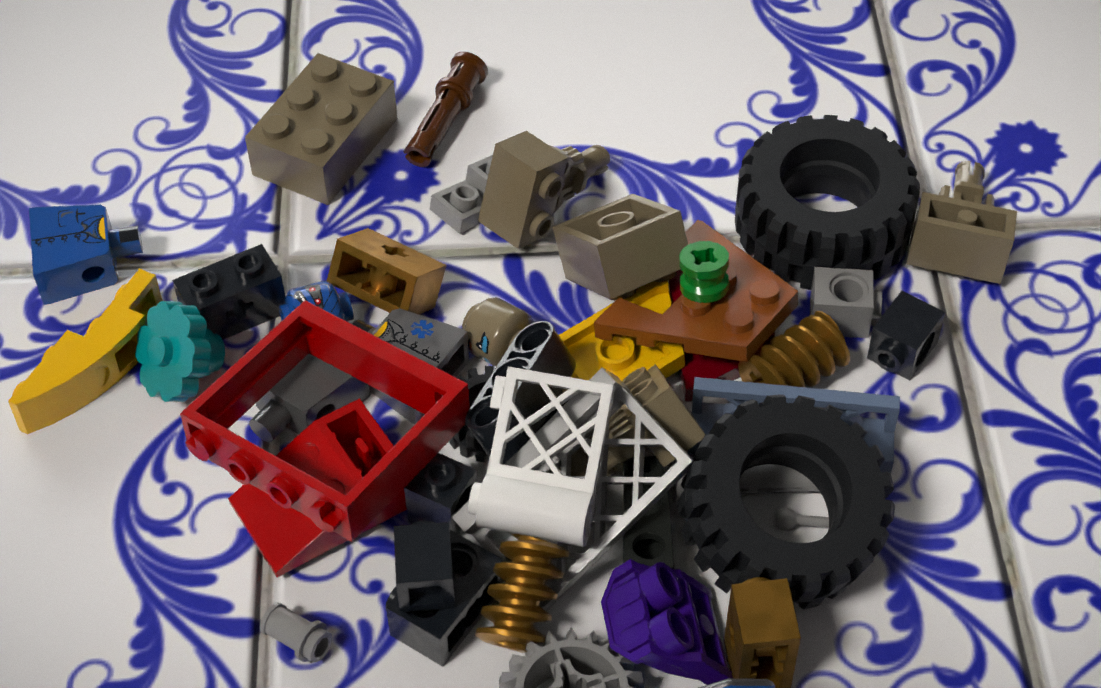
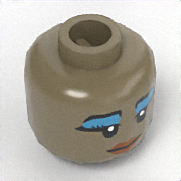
M495 297L488 298L472 306L464 317L462 329L467 331L469 352L496 367L516 335L526 326L534 323L529 313Z

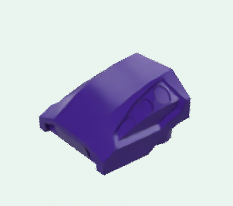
M630 559L613 569L601 600L610 649L635 664L644 663L665 673L699 680L706 685L728 678L733 679L732 671L728 669L711 602L713 596L710 588L680 569H671L663 562L647 566Z

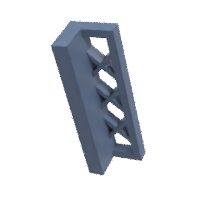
M700 377L694 378L691 413L706 435L709 434L718 419L725 413L733 414L739 404L751 399L758 401V404L764 402L767 395L778 394L785 395L787 403H794L797 396L800 395L814 398V407L827 408L830 404L843 411L840 419L848 425L852 426L857 422L868 432L863 440L869 447L878 445L885 458L884 462L879 466L881 473L892 472L894 464V433L900 411V396ZM703 396L725 398L729 402L725 404L703 402ZM865 412L886 414L885 419L863 418L860 416V414ZM702 440L690 448L688 454H695Z

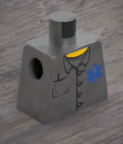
M400 308L392 310L377 328L360 319L352 323L356 327L454 377H457L469 363L467 331ZM369 385L370 392L409 422L416 424L425 415Z

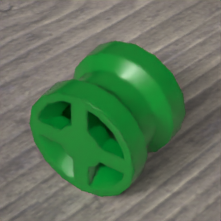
M698 241L684 247L679 254L680 269L683 272L680 276V291L684 297L699 303H710L726 296L729 291V275L726 273L729 267V252L719 243L711 241Z

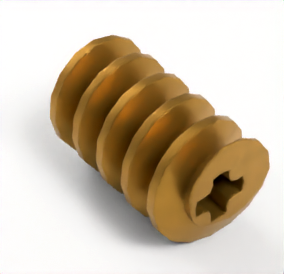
M815 311L814 315L803 318L799 325L789 327L783 335L772 338L768 345H762L747 362L739 361L738 367L743 382L805 387L806 384L812 387L819 384L820 375L824 377L831 376L835 372V365L844 367L849 364L851 358L844 336L835 321L826 313Z
M512 534L518 540L501 542L499 551L511 559L512 562L495 563L493 572L505 580L506 583L491 584L487 590V593L500 602V604L483 606L481 614L491 621L494 626L477 628L475 636L486 643L525 653L527 652L525 648L528 643H545L546 637L533 628L534 622L551 621L552 615L541 608L539 603L540 601L557 600L558 596L556 592L545 585V581L547 579L563 578L564 573L552 565L551 560L552 558L568 557L570 552L562 546L539 538Z

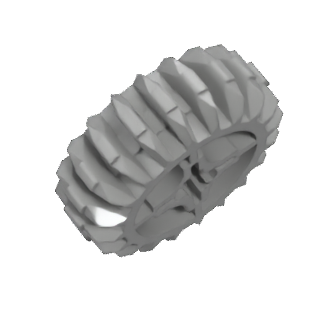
M572 627L566 634V640L558 641L548 631L545 636V646L541 647L534 642H530L526 645L525 650L527 652H525V656L512 654V658L509 661L510 672H502L499 678V688H537L552 677L554 682L548 688H644L645 684L642 671H634V662L622 655L618 656L617 652L610 649L609 642L602 647L598 645V636L594 630L584 641L577 640V635Z

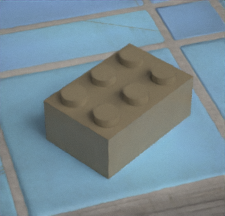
M317 53L245 136L252 175L329 205L398 119L394 81Z

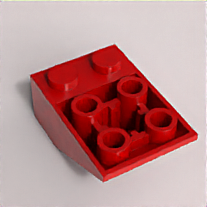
M359 398L313 421L283 448L276 457L346 495L394 445ZM250 483L242 485L228 498L231 507L276 577L348 541V539L334 531H323L311 518L292 507H281L273 501L269 494ZM404 489L361 533L407 510Z

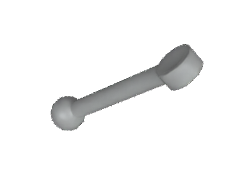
M782 508L776 513V526L781 530H791L796 525L829 528V517L796 515L794 510Z

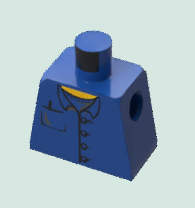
M101 204L29 208L33 276L43 305L115 285L119 280L116 257L143 253L138 225L112 229L107 209Z

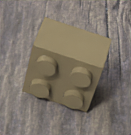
M635 194L628 195L552 227L565 278L610 300L629 298L636 293V288L653 281L664 282L674 278L677 274L676 271L680 270L679 254L688 245L680 210Z

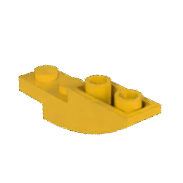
M139 268L129 282L118 289L114 300L102 315L90 323L84 336L67 330L55 345L50 346L46 350L41 362L26 380L16 386L12 397L8 401L21 432L26 434L33 433L77 412L119 382L138 364L135 356L138 331L140 327L147 326L148 310L163 301L155 274Z

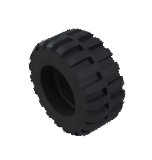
M812 115L799 117L796 123L790 124L789 121L783 122L772 129V134L767 131L754 142V145L747 150L742 159L735 207L736 232L740 235V243L749 255L754 254V259L763 266L773 270L774 274L787 283L790 280L800 283V288L811 290L815 267L873 270V279L876 280L888 273L891 266L899 263L905 254L906 246L910 242L920 194V182L916 178L917 171L909 157L905 158L906 152L895 140L892 142L887 140L888 136L885 132L876 127L872 130L864 127L863 121L850 118L848 122L837 120L838 115H824L823 119H813ZM811 193H825L844 198L856 205L857 208L840 212L821 211L805 206L794 198Z
M783 394L767 395L761 406H759L758 401L751 399L739 404L733 414L725 413L714 423L709 434L704 436L692 458L695 462H693L690 470L683 476L681 482L684 491L678 499V515L687 519L681 529L685 544L687 546L696 544L699 549L693 560L702 572L711 568L719 576L714 584L725 593L729 592L731 584H739L751 578L763 577L769 580L787 578L793 605L798 603L799 607L803 610L816 607L826 597L833 599L844 592L874 561V557L883 549L889 537L886 528L894 520L895 512L893 501L885 500L894 490L892 476L889 472L881 473L879 466L884 462L885 458L878 445H873L872 447L867 445L863 438L868 432L857 422L850 426L841 420L840 417L843 411L830 404L825 410L814 407V398L798 395L794 403H787L786 396ZM773 464L789 467L807 477L820 491L826 503L829 515L827 534L818 541L794 543L776 538L760 528L750 517L741 498L739 480L744 471L759 465Z

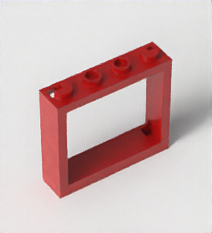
M304 300L187 406L180 415L186 436L185 444L189 451L199 460H210L227 470L239 483L245 485L252 484L269 494L273 501L281 507H292L311 518L323 531H334L353 542L465 425V417L470 409L468 383ZM308 354L425 414L346 495L228 430Z

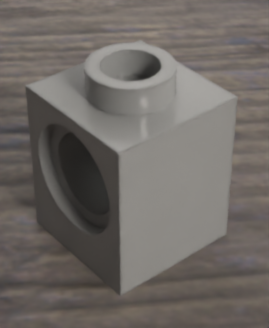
M815 267L810 294V315H814L815 311H822L835 321L844 337L868 338L871 320L880 319L882 310V291L874 290L873 270Z

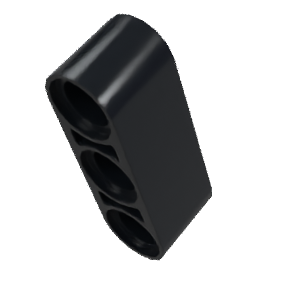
M548 321L534 322L516 335L467 412L465 424L489 458L499 410L490 408L495 377H506L508 366L571 377L575 371V359L554 326ZM519 381L515 405L523 417L527 419L550 403L551 400L541 385ZM550 387L556 398L560 396L562 391L564 390L561 388ZM513 413L509 430L519 424ZM548 415L530 426L535 434L539 431ZM525 431L506 443L503 464H506L530 440Z

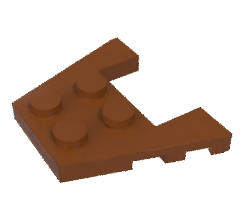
M697 220L685 232L688 245L698 241H711L724 246L729 252V267L726 271L729 275V291L726 296L714 302L699 303L689 300L682 294L663 314L618 298L594 321L595 337L601 340L612 341L614 334L636 337V345L654 348L660 341L684 345V352L747 362L798 306V290L705 222Z

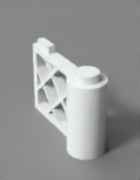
M509 366L506 377H495L490 408L499 410L487 474L482 483L475 482L473 484L468 503V513L476 515L477 527L576 546H586L593 520L595 492L614 397V385ZM519 381L541 385L551 400L550 403L527 419L523 417L515 405ZM550 387L567 389V391L556 398ZM579 392L601 395L597 416L578 429L562 404ZM557 409L573 433L546 451L530 426ZM513 413L519 424L509 430ZM594 429L590 447L583 436ZM525 431L541 455L522 468L503 465L506 443ZM576 440L579 441L589 456L585 479L563 476L552 460L553 456ZM546 462L554 474L534 469Z

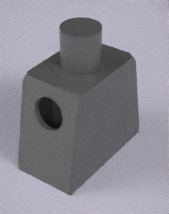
M308 354L256 402V407L260 411L249 421V425L259 438L269 443L286 427L299 435L313 421L359 398L364 402L370 396V388L368 384Z

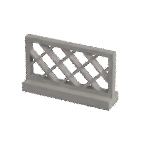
M603 367L589 381L615 386L610 417L625 404L636 416L635 439H609L608 423L596 486L595 515H593L592 522H595L594 544L585 553H569L568 557L552 558L557 559L556 568L564 573L563 578L556 579L549 587L558 594L557 600L690 470L693 462H695L630 393L631 390L616 375ZM579 392L563 406L578 429L597 416L601 395ZM557 412L535 435L547 451L573 432L560 413ZM645 427L657 439H645ZM594 429L583 436L590 447L592 439L589 438L593 435ZM530 439L505 465L522 468L541 454ZM578 440L553 456L552 460L558 469L561 467L563 476L585 479V476H571L572 455L582 447ZM608 447H634L633 477H607ZM644 447H665L677 460L662 477H643ZM546 462L534 469L554 474ZM607 484H633L632 506L623 515H605ZM643 485H653L643 494ZM468 501L452 517L453 520L465 533L472 534L484 549L502 558L503 562H512L511 559L499 551L500 546L492 538V535L497 530L477 527L476 515L468 513ZM605 522H615L605 532ZM560 542L557 543V545L562 546L568 550V544ZM567 559L577 560L567 569ZM557 600L540 601L539 606L547 611Z

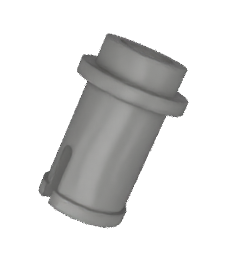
M276 602L271 605L260 622L261 633L269 635L293 649L296 658L302 662L310 660L318 662L330 649L332 634L327 631L326 624L319 620L310 622L288 609L282 603Z

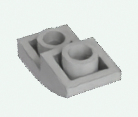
M493 155L468 165L466 180L431 196L429 209L459 234L480 223L478 218Z

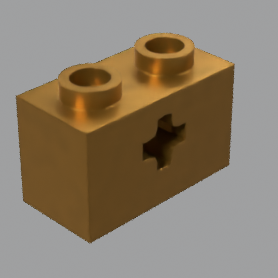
M367 228L337 239L327 281L333 286L389 313L400 308L419 315L435 308L447 265Z
M756 577L739 584H731L724 644L733 679H768L774 683L775 688H791L801 636L788 579L769 580L763 577Z

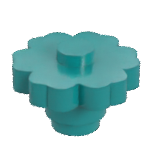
M161 301L157 306H153L148 310L147 326L140 327L138 331L135 356L137 361L142 364L140 382L146 387L150 397H162L165 402H185L189 397H193L198 393V378H203L212 372H217L224 363L225 345L222 338L207 329L206 320L200 315L198 308L194 305H183V303L178 301Z

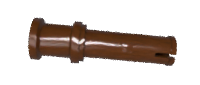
M463 51L456 53L452 58L450 72L447 77L441 78L435 87L436 99L403 151L406 154L405 158L411 164L418 167H427L459 111L470 106L474 99L473 91L476 85L483 83L488 75V68L485 62L477 55Z

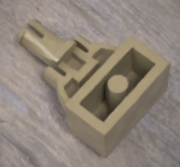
M528 131L496 143L478 221L517 249L536 240L543 239L551 231L554 225L553 215L563 202L574 197L575 193L582 192L589 178L608 170L607 164L610 163L608 151L601 145H593L582 152H579L572 146L559 149L546 144Z
M962 161L955 169L952 198L949 197L950 186L947 185L941 188L939 195L922 192L910 238L906 264L929 271H941L969 277L977 281L984 280L1001 284L1014 242L1017 211L995 207V198L991 194H987L985 204H982L984 192L982 184L985 177V169L983 165L975 162L973 175L969 174L971 161Z
M656 364L648 370L645 367H641L624 378L622 382L631 390L630 393L685 451L703 440L706 434ZM625 404L609 418V439H635L636 416ZM645 427V439H657ZM580 447L572 455L571 476H585L589 456L583 447ZM608 447V477L615 473L613 469L615 465L634 457V447ZM649 447L663 467L675 460L665 447Z

